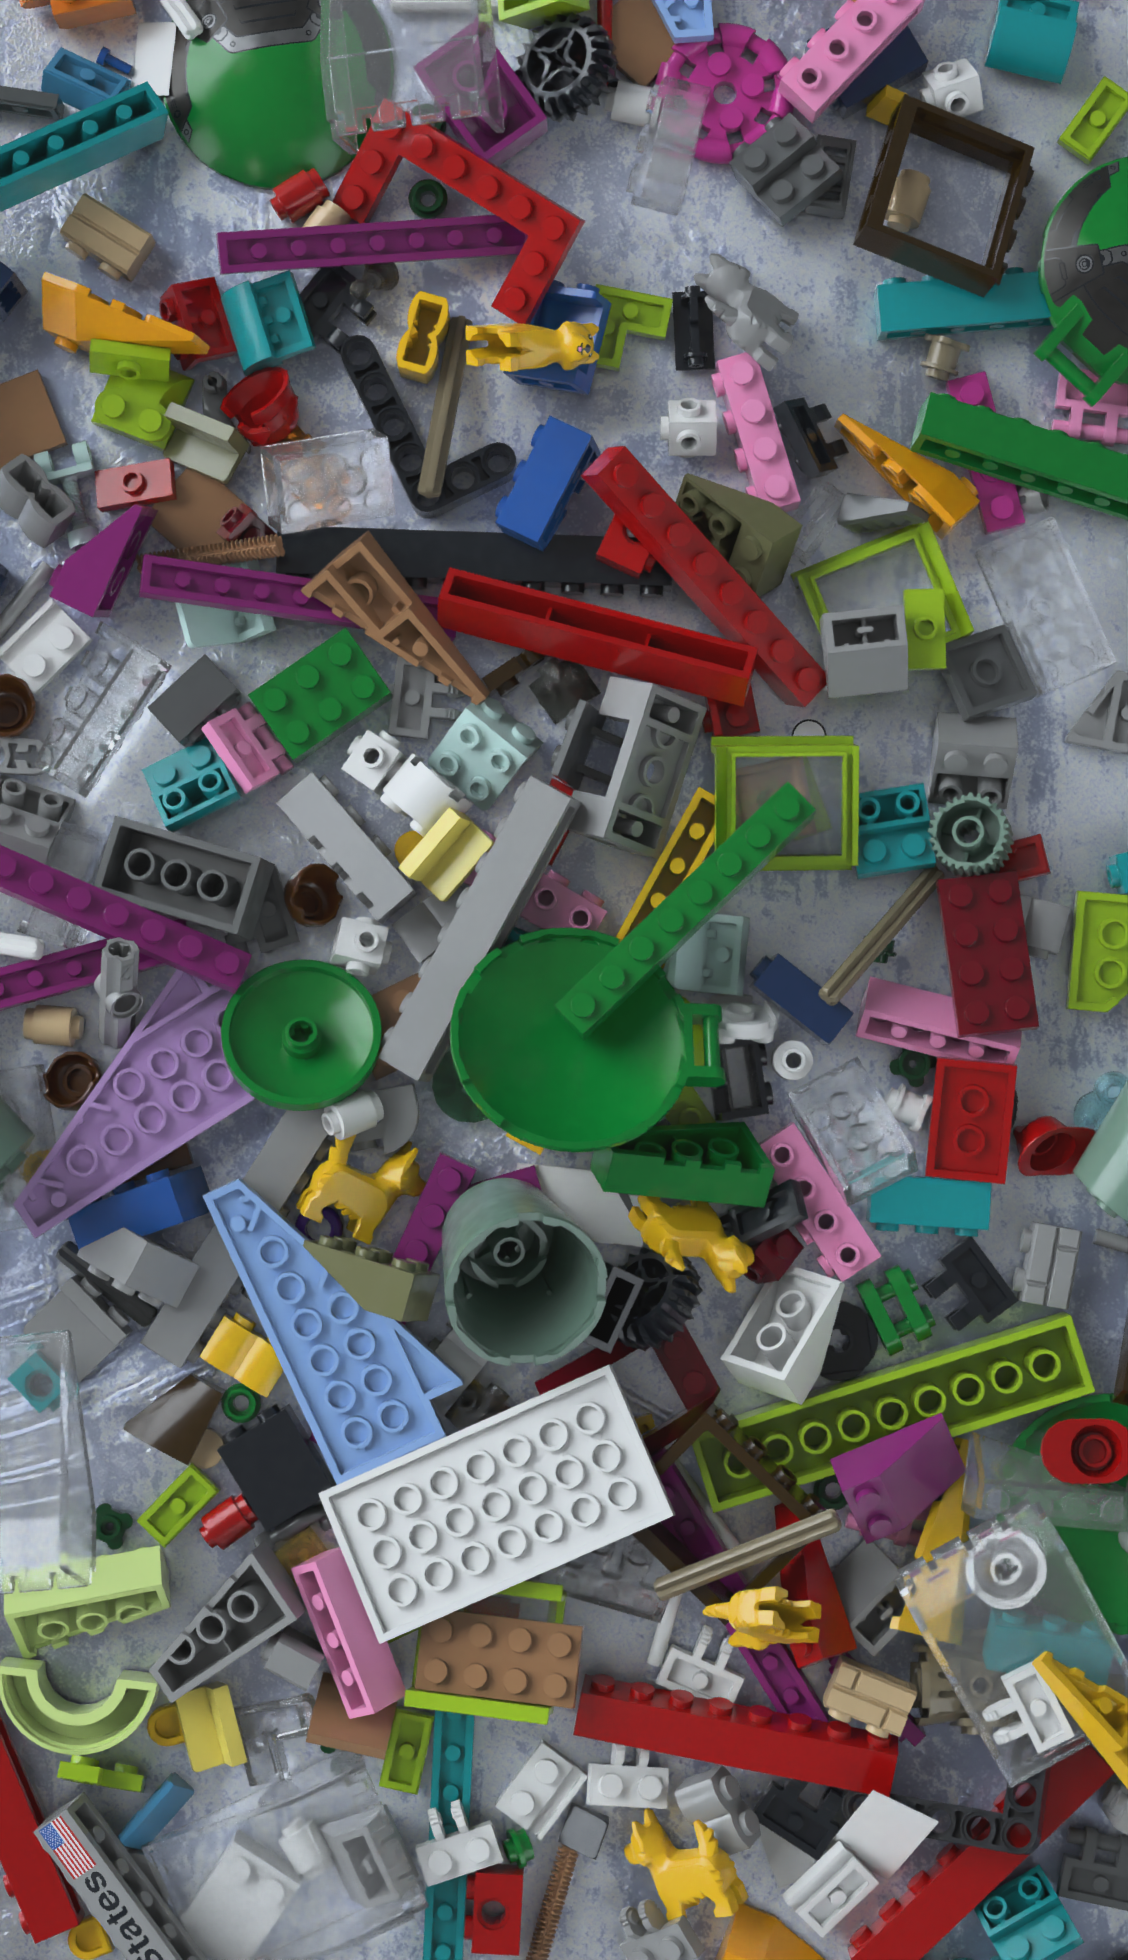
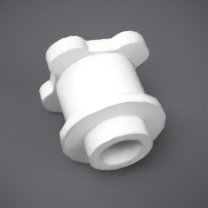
M902 1083L898 1090L891 1087L882 1109L888 1111L887 1120L891 1121L894 1118L908 1124V1130L918 1132L933 1096L929 1094L920 1096L907 1090L906 1085Z

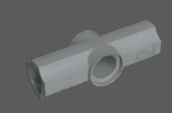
M121 937L107 940L106 947L102 949L101 973L94 982V989L100 997L98 1037L103 1045H110L116 1049L122 1048L134 1032L136 1013L143 1004V998L137 990L139 948L134 941H128Z

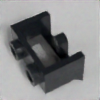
M735 1039V1042L731 1044L720 1043L721 1067L725 1069L726 1082L719 1087H710L715 1121L769 1114L768 1105H773V1092L770 1082H764L762 1066H767L765 1044L754 1042L751 1039Z

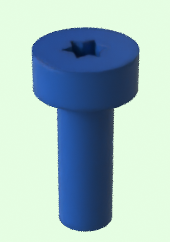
M103 47L96 63L104 66L106 63L129 75L133 66L110 55L111 50Z

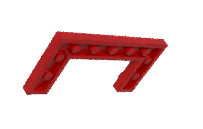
M384 99L332 202L341 207L358 223H369L404 157L528 235L491 307L517 323L529 325L583 227L585 220L394 101Z

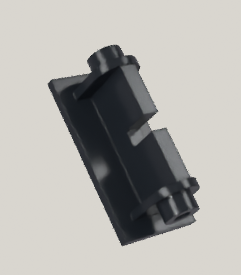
M700 286L685 287V292H672L676 371L715 369L713 313L704 300L708 294L705 291H700Z

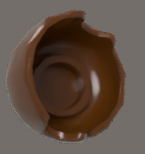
M11 674L0 675V738L20 736L32 726L36 713V701L26 681Z
M309 864L292 874L284 887V902L291 918L305 927H322L334 919L343 900V895L338 892L336 886L339 875L325 864Z
M67 1051L55 1058L47 1072L43 1074L46 1093L43 1094L45 1100L61 1110L78 1111L102 1077V1071L98 1062L84 1052Z

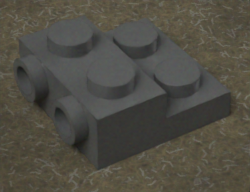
M791 113L787 114L783 119L780 117L771 119L765 125L767 132L751 145L746 142L740 144L733 153V159L729 162L736 180L782 227L844 177L841 168L817 145L814 135Z

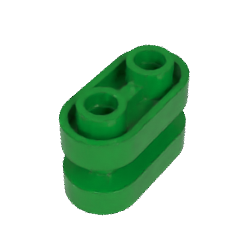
M898 1264L883 1271L887 1281L886 1284L875 1288L870 1278L855 1285L869 1318L873 1321L877 1334L889 1356L904 1350L900 1338L912 1333L919 1343L933 1336L930 1328L936 1325L926 1304L919 1306L913 1292L919 1290L911 1271L909 1268L902 1271ZM895 1297L904 1316V1319L894 1324L883 1305V1302Z

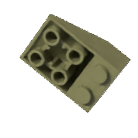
M689 473L684 475L675 503L759 598L781 585L803 525L772 502Z
M320 1235L319 1240H304L303 1247L364 1310L400 1322L428 1320L440 1274L428 1271L430 1264L412 1258H406V1260L393 1258L392 1260L393 1252L377 1247H370V1249L361 1246L356 1247L357 1241L334 1235V1238Z

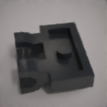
M343 267L320 268L300 293L314 342L316 343L321 337L339 354L341 353V346L349 336L334 326L332 322L342 309L346 307L366 326L377 315L373 310L374 306L356 293L362 286L360 280Z
M803 397L784 401L773 408L778 418L779 430L788 439L795 453L796 465L806 475L807 480L826 476L838 469L834 459L845 456L849 451L843 439L826 443L817 425L832 418L826 404L809 408Z
M968 1236L940 1257L938 1261L944 1270L921 1285L929 1298L934 1299L938 1298L954 1284L957 1285L968 1301L944 1317L952 1329H957V1331L962 1330L978 1316L985 1324H988L1019 1301L972 1236Z
M786 1778L782 1787L772 1780L752 1811L757 1815L760 1824L818 1861L840 1829L839 1823L832 1818L842 1805L844 1790L827 1786L818 1806L815 1808L799 1798V1795L809 1782Z

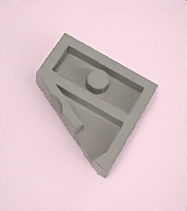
M1118 670L1114 672L1067 734L1064 743L1128 754V672Z

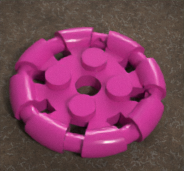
M718 23L717 28H714L713 41L674 44L671 48L674 52L667 63H661L655 80V92L664 94L660 110L661 114L659 115L660 123L666 134L680 149L684 146L695 153L694 158L713 164H729L733 159L734 151L740 144L746 142L751 145L767 132L764 124L756 122L760 112L770 117L768 122L775 117L783 119L789 113L793 115L794 106L778 92L782 78L779 73L788 61L783 52L771 39L763 40L755 34L756 30L734 23ZM721 44L722 52H715L709 57L707 46ZM746 49L758 55L753 65L741 57ZM684 63L694 69L689 79L680 73ZM774 79L775 90L764 92V81ZM720 86H728L734 90L736 98L730 104H721L714 98V91ZM686 98L688 109H676L674 100ZM696 126L708 132L704 139L693 134ZM740 131L742 142L729 144L726 134Z

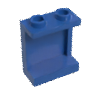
M553 280L529 325L556 330L565 321L581 324L593 323L599 327V331L593 336L594 351L599 354L612 303L599 293L600 289L595 286L578 283L576 288L564 287L562 282ZM597 360L594 363L582 364L571 370H564L560 364L555 362L542 368L523 369L514 372L504 371L503 373L520 385L589 395Z

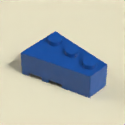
M549 416L545 426L541 424L536 429L531 441L533 449L527 461L522 460L518 464L513 476L515 485L509 496L504 495L501 498L495 511V517H497L495 523L501 532L543 552L567 515L565 508L573 492L580 494L585 485V481L580 479L581 475L589 463H593L601 455L592 435L552 416Z
M198 1166L174 1175H170L168 1168L145 1176L148 1184L136 1187L134 1180L121 1184L112 1190L114 1196L105 1199L101 1197L68 1218L78 1249L80 1250V1248L123 1227L141 1236H145L210 1213L202 1197L210 1192L202 1167Z

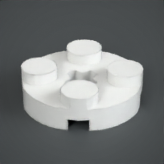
M717 994L709 999V1004H717L722 1007V1021L719 1023V1042L721 1044H731L735 1042V1039H751L758 1043L772 1042L774 1032L778 1028V1008L767 1000H764L763 1006L752 1003L753 996L743 994V996Z

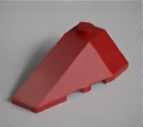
M783 1503L774 1506L776 1530L801 1521ZM818 1539L808 1543L780 1571L781 1588L788 1590V1597L786 1599L792 1601L811 1600L821 1604V1619L806 1620L801 1624L803 1627H817L820 1629L818 1643L801 1642L790 1644L799 1669L808 1668L857 1649L821 1540Z

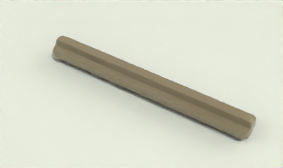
M460 315L459 317H452L449 323L419 479L418 492L429 499L439 497L442 492L466 365V350L469 349L470 341L466 340V325H473L471 320L466 319L465 316Z
M937 866L924 869L819 990L820 998L827 1005L834 1006L843 998L937 888V880L945 878L944 872L939 870Z
M828 1509L661 1576L653 1583L654 1589L660 1600H668L836 1533L842 1527L841 1520L835 1509Z

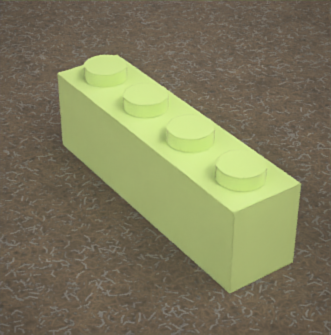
M160 1545L141 1547L133 1551L113 1555H101L97 1558L72 1563L65 1562L57 1566L37 1570H24L16 1574L4 1576V1617L25 1659L37 1656V1649L50 1644L54 1649L68 1645L69 1637L87 1632L90 1636L104 1632L105 1627L110 1622L118 1620L126 1624L171 1607L169 1568Z

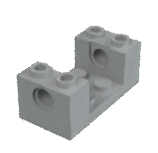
M610 676L598 714L614 721L628 723L629 725L606 796L574 790L572 797L582 803L567 830L615 849L659 859L707 708L652 683ZM652 762V764L654 765V772L652 777L648 780L647 769L650 763Z

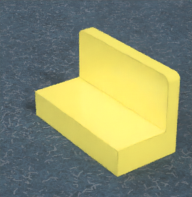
M449 807L398 868L408 878L421 882L440 901L446 902L473 872L480 857L485 852L490 851L494 841L465 813Z
M215 1681L194 1688L174 1701L191 1768L194 1772H201L224 1763L231 1767L247 1763L228 1684Z

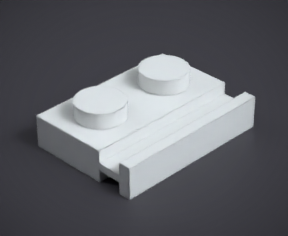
M50 598L0 648V659L19 678L28 683L30 690L34 694L38 695L93 640Z
M542 1739L497 1799L495 1807L525 1830H529L541 1841L587 1780L588 1773L584 1770L582 1771L574 1765V1762Z
M839 1840L782 1894V1897L823 1938L880 1882Z

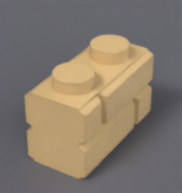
M86 193L81 196L72 214L69 215L60 230L62 238L67 242L65 246L67 251L85 261L87 256H90L100 263L98 269L115 281H118L121 276L130 282L133 281L156 243L152 234Z
M840 1655L823 1695L824 1707L829 1708L828 1714L839 1721L850 1723L852 1718L866 1723L865 1729L876 1736L888 1738L889 1733L900 1737L916 1699L917 1689L915 1684Z

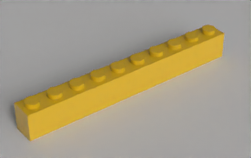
M698 787L617 933L616 938L620 939L619 943L702 864L715 841V795ZM509 1133L506 1134L508 1138L539 1155L544 1150L542 1147L520 1141V1139Z

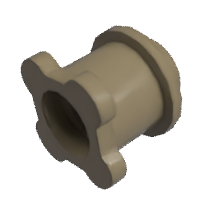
M926 333L924 340L931 342L926 360L921 361L920 366L927 368L926 376L948 382L950 375L958 376V371L955 369L961 351L969 352L971 346L948 337Z

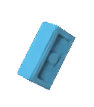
M61 47L43 70L41 90L42 92L59 94L62 102L83 110L128 90L131 80Z
M176 1772L171 1773L121 1829L118 1839L126 1847L138 1850L145 1849L192 1797L194 1789Z

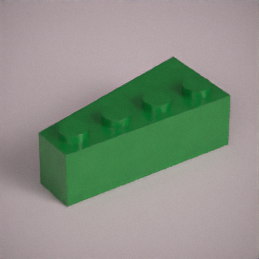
M745 1122L654 1126L649 1131L627 1143L605 1150L594 1151L590 1163V1169L603 1192L763 1208L775 1172L774 1166Z

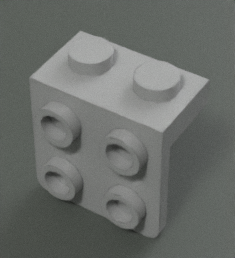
M75 1275L24 1326V1334L70 1382L79 1383L133 1330L127 1325L130 1322L127 1316L115 1305L110 1307L100 1297L102 1292L91 1279L86 1276L82 1279Z

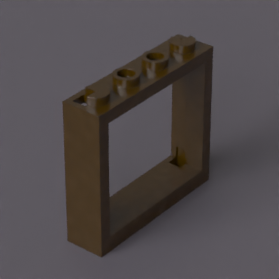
M904 94L891 114L853 245L984 298L994 284L1000 285L1002 276L1008 269V264L1003 261L1005 254L1011 250L1017 236V230L1012 228L1014 221L1019 219L1026 203V197L1022 196L1023 188L1028 186L1034 174L1030 163L1035 147ZM910 133L1007 172L981 264L883 225Z
M714 1403L654 1462L660 1477L708 1430L800 1520L826 1511L818 1502L820 1498L813 1493L807 1494L796 1484L798 1480L789 1468L783 1464L778 1466L767 1455V1448L755 1436L748 1437L738 1427L739 1422L733 1414L729 1416ZM661 1522L632 1534L670 1572L700 1561ZM806 1545L774 1557L740 1591L765 1587ZM719 1579L690 1590L705 1606L730 1602L731 1597L734 1595ZM718 1618L724 1625L729 1622V1620Z

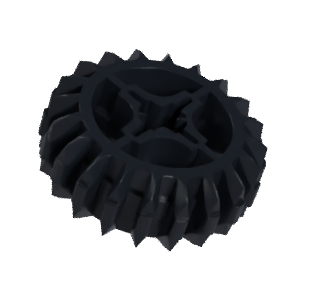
M573 12L568 18L557 14L554 23L544 20V28L540 32L532 30L534 38L530 43H522L526 51L524 55L516 57L521 67L515 71V74L544 112L547 119L551 118L553 121L560 123L565 118L574 122L577 112L588 116V106L591 104L600 106L598 98L602 92L610 93L606 84L607 81L617 78L614 70L611 68L619 62L613 53L616 47L609 38L608 32L592 18L581 17Z
M642 1247L638 1256L629 1253L628 1262L624 1265L618 1264L619 1268L644 1280L617 1338L618 1341L632 1349L637 1348L646 1351L649 1347L659 1349L663 1340L672 1343L675 1332H684L683 1324L686 1320L694 1319L691 1311L693 1308L701 1305L696 1296L703 1291L698 1283L701 1277L687 1257H682L686 1268L684 1271H680L665 1262V1258L662 1255L657 1254L652 1249Z

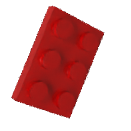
M937 1056L925 1176L1005 1184L1017 1064Z

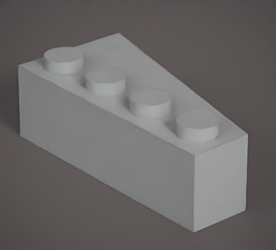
M311 772L276 804L305 838L318 850L329 866L344 880V883L353 894L369 909L368 911L379 923L383 924L417 895V892L412 888L417 881L408 878L399 868H395L386 858L391 853V850L377 834L371 839L360 828L365 823V820L351 804L345 809L334 797L340 792L324 774L318 779Z
M266 1540L248 1555L239 1568L228 1578L218 1592L149 1669L171 1703L297 1620L307 1610L298 1587Z

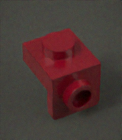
M789 1229L773 1235L750 1247L754 1254V1262L747 1267L748 1272L744 1273V1276L756 1284L779 1281L804 1249V1246Z

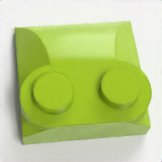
M170 370L169 382L139 378L126 380L119 376L110 375L104 391L98 395L95 401V413L91 422L96 426L164 452L176 429L164 414L171 402L185 407L195 380Z

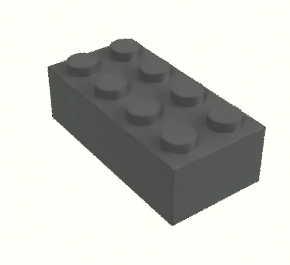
M115 816L93 886L148 910L252 941L275 864L254 855Z

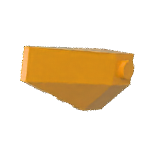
M44 272L42 276L43 329L55 338L54 345L67 352L76 354L77 349L89 352L91 339H101L171 349V354L208 353L210 346L193 332L150 314H147L145 319L142 320V314L126 306L125 303L112 299L109 306L106 300L92 294L90 288L48 272Z
M842 414L837 419L834 427L904 501H909L930 514L928 521L933 532L941 540L980 503V500L976 497L978 494L977 489L964 476L959 479L948 469L916 452L910 451L907 447L845 414Z
M746 1903L738 1904L739 1909L731 1917L715 1960H825L804 1939L801 1940L788 1929L785 1923L778 1917Z

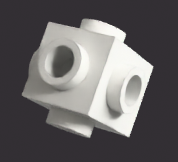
M967 58L955 62H943L935 66L934 69L922 72L924 89L919 90L921 101L962 118L984 110L979 74Z
M693 398L668 400V416L660 417V439L668 440L669 456L684 458L716 456V400H696Z
M367 730L364 736L358 735L353 740L347 750L349 758L341 769L378 795H381L384 786L396 774L406 759V756L398 750L402 743L383 730L378 736ZM379 756L378 761L373 763L374 759Z
M342 917L336 928L329 964L346 968L345 971L357 977H368L369 974L375 975L381 964H388L393 943L386 941L389 928L380 926L377 920L368 917H358L356 920Z

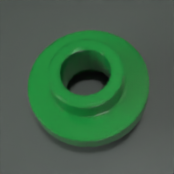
M242 1383L234 1384L225 1391L222 1397V1410L225 1416L233 1422H249L260 1411V1394ZM242 1395L248 1399L249 1406L247 1409L241 1410L236 1407L235 1398Z
M511 1828L506 1830L507 1839L502 1840V1846L510 1864L516 1862L520 1869L526 1867L527 1861L534 1859V1851L525 1829L522 1828L515 1831Z

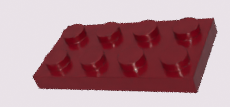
M1017 871L937 880L936 886L957 1037L965 1038L1038 1029L1039 1021Z

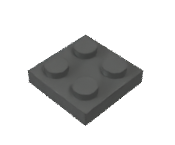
M1005 624L946 643V669L940 671L964 722L1032 700L1037 695L1036 689Z

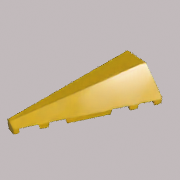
M956 1437L954 1443L966 1468V1472L944 1492L941 1501H934L932 1503L914 1554L916 1561L911 1582H905L901 1591L903 1596L907 1597L901 1616L892 1617L889 1628L961 1645L966 1584L964 1563L969 1540L975 1442Z
M1049 1651L1043 1652L1034 1659L1032 1665L1128 1789V1698L1107 1685L1099 1686L1084 1677L1085 1672L1076 1667L1069 1668L1055 1660L1053 1653Z

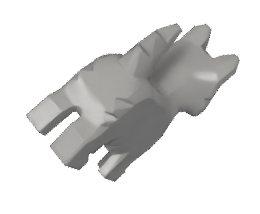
M711 253L709 258L713 270L709 274L695 273L694 281L696 285L700 286L708 294L704 300L709 309L726 323V332L729 338L752 356L758 364L770 372L778 362V358L765 349L762 344L766 342L770 347L784 355L792 345L794 336L789 332L785 333V330L779 326V323L782 321L788 326L794 325L798 320L799 313L785 306L768 291L750 284L749 277L751 273L745 267L729 262L720 254Z

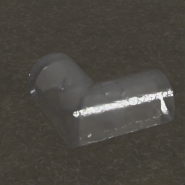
M310 1693L234 1706L247 1758V1763H244L250 1787L285 1781L291 1776L282 1740L307 1736L316 1702Z

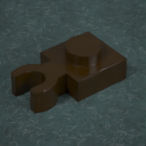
M525 650L517 657L511 658L483 677L481 681L490 692L488 697L493 696L497 692L501 697L510 693L520 685L518 678L524 672L542 662L546 655Z

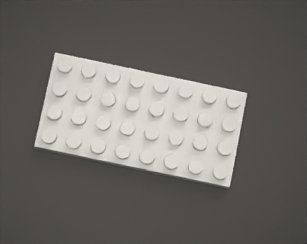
M612 1365L602 1367L318 1493L379 1644L676 1515Z

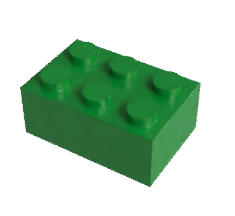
M346 627L248 694L296 764H299L390 701L393 696Z

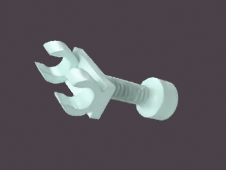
M86 441L72 444L77 465L55 471L52 457L48 451L33 454L34 461L43 469L48 482L53 485L63 484V491L71 499L76 512L71 520L73 530L67 533L71 551L79 550L99 534L97 527L89 526L87 523L78 482H76L77 479L95 475L94 471H96L91 451Z

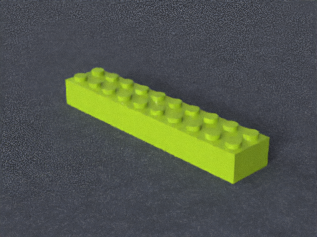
M1063 1311L811 1391L802 1405L785 1399L735 1415L739 1422L738 1427L748 1437L755 1436L767 1448V1455L778 1466L783 1464L789 1468L798 1480L796 1484L800 1486L835 1475L830 1459L939 1413H942L951 1436L955 1437L1093 1393L1095 1389L1072 1317ZM708 1430L692 1444L713 1513L773 1494Z

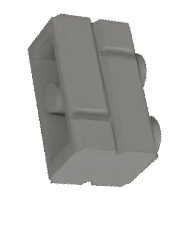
M1031 1221L1030 1229L1023 1228L1019 1243V1251L1025 1253L1023 1267H1016L1012 1281V1291L1018 1292V1300L1068 1310L1082 1231Z

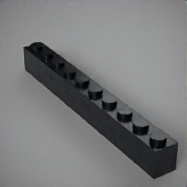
M277 525L278 537L281 535L285 550L283 557L281 555L276 557L277 574L312 579L340 552L369 530L413 590L427 589V583L443 584L449 567L545 592V587L561 588V594L583 595L584 589H600V595L623 596L624 590L640 591L639 596L659 598L663 597V591L671 592L672 577L657 560L650 573L643 570L639 580L597 561L596 553L604 536L554 534L543 552L505 533ZM629 537L633 541L640 542L636 537Z

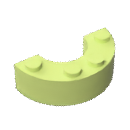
M6 1656L0 1662V1698L8 1717L29 1740L47 1750L61 1754H93L119 1744L142 1723L160 1690V1686L150 1672L123 1670L117 1678L114 1690L109 1697L97 1703L80 1705L65 1700L53 1690L46 1675L45 1661Z

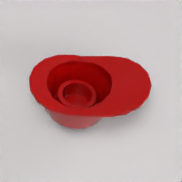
M1042 1116L1036 1118L1028 1125L1016 1126L1013 1130V1135L1016 1139L1017 1151L1020 1155L1017 1164L1019 1172L1025 1176L1073 1174V1169L1096 1131L1084 1127H1067L1052 1116Z
M1103 1418L1059 1421L1047 1430L1042 1439L1040 1453L1043 1465L1050 1475L1065 1483L1106 1484L1118 1481L1128 1474V1429L1117 1421Z

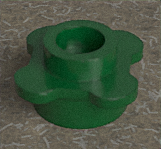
M902 1048L898 1058L890 1062L889 1068L892 1074L901 1075L906 1078L910 1086L920 1087L924 1084V1076L928 1073L929 1069L936 1066L937 1060L935 1056ZM911 1060L916 1061V1067H910L909 1063Z
M108 1503L100 1504L96 1508L97 1516L94 1523L87 1527V1536L91 1540L99 1539L107 1543L108 1548L112 1550L119 1549L124 1543L123 1535L133 1524V1518L129 1513H122L117 1509H112V1506ZM107 1523L113 1524L112 1530L106 1528Z

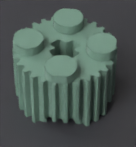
M969 792L968 796L961 795L960 800L954 797L953 803L945 802V808L940 807L938 813H933L935 820H930L932 828L928 829L932 837L930 839V843L933 846L932 850L940 863L948 872L951 871L954 876L959 874L960 877L999 873L1000 867H1004L1003 861L1009 860L1007 853H1012L1013 851L1010 845L1014 844L1012 828L1003 810L999 809L996 803L992 804L988 796L983 798L980 793L975 797L972 792ZM972 830H976L979 837L975 841L967 843L964 839L965 834L971 835Z

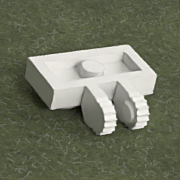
M704 1624L693 1652L671 1644L657 1676L656 1684L672 1691L676 1689L689 1691L694 1697L706 1699L722 1697L735 1703L745 1676L725 1667L733 1649V1646L728 1643L730 1638L728 1634L721 1642L715 1662L702 1657L713 1636V1628Z
M1033 1661L1000 1677L1010 1698L1001 1699L991 1704L982 1711V1715L985 1721L991 1722L1017 1710L1021 1721H1015L1001 1727L993 1734V1737L998 1745H1002L1028 1733L1039 1754L1075 1735L1054 1692L1032 1665Z
M612 1743L611 1764L588 1763L586 1804L667 1809L669 1768L647 1766L649 1750L635 1748V1766L623 1765L626 1746Z
M458 1799L451 1802V1813L459 1831L446 1835L443 1820L437 1808L434 1807L427 1810L435 1839L415 1846L427 1887L504 1862L503 1853L492 1820L470 1827L462 1803Z

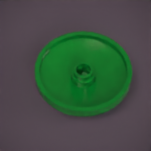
M290 960L273 964L260 970L238 988L230 999L222 1020L221 1041L224 1058L234 1079L247 1093L269 1106L289 1111L322 1109L349 1097L371 1075L381 1050V1020L378 1008L371 994L352 974L347 973L342 968L322 961Z

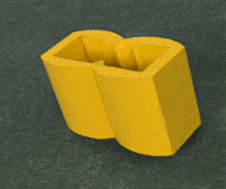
M419 291L410 304L407 317L409 329L404 333L399 342L396 358L400 377L428 384L438 368V346L444 341L448 333L450 313L447 298Z
M236 1312L233 1317L225 1314L199 1357L267 1398L283 1373V1368L269 1338L253 1330L256 1323L243 1314Z

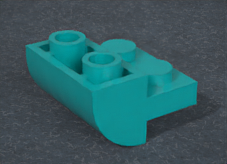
M999 0L984 66L1061 84L1078 23L1076 19L1079 2L1073 0Z
M290 270L255 283L249 280L222 294V305L244 375L248 376L264 368L279 366L287 358L316 349L294 274Z
M208 738L200 740L194 745H190L142 769L167 830L175 832L242 799L241 792L233 775Z
M924 783L859 793L858 866H855L857 879L936 866V857L932 850L933 845L930 843L932 837L928 832L930 828V815Z
M1040 1864L990 1892L974 1908L976 1915L1002 1960H1055L1084 1943Z

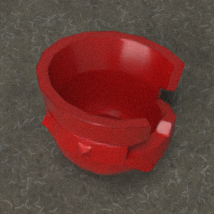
M268 367L248 375L232 387L223 398L220 409L230 419L235 416L239 421L237 430L252 443L253 447L259 445L272 447L287 438L297 426L299 420V397L295 395L291 387L287 370L282 367Z

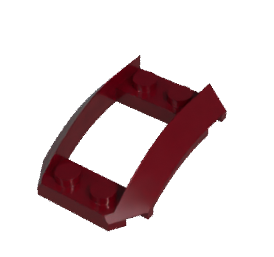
M685 1323L683 1324L684 1332H675L672 1343L663 1340L659 1349L652 1347L686 1409L642 1436L650 1455L678 1439L714 1403L721 1390ZM617 1340L611 1353L594 1348L534 1383L539 1394H544L602 1367L612 1365L637 1350V1348L632 1349Z

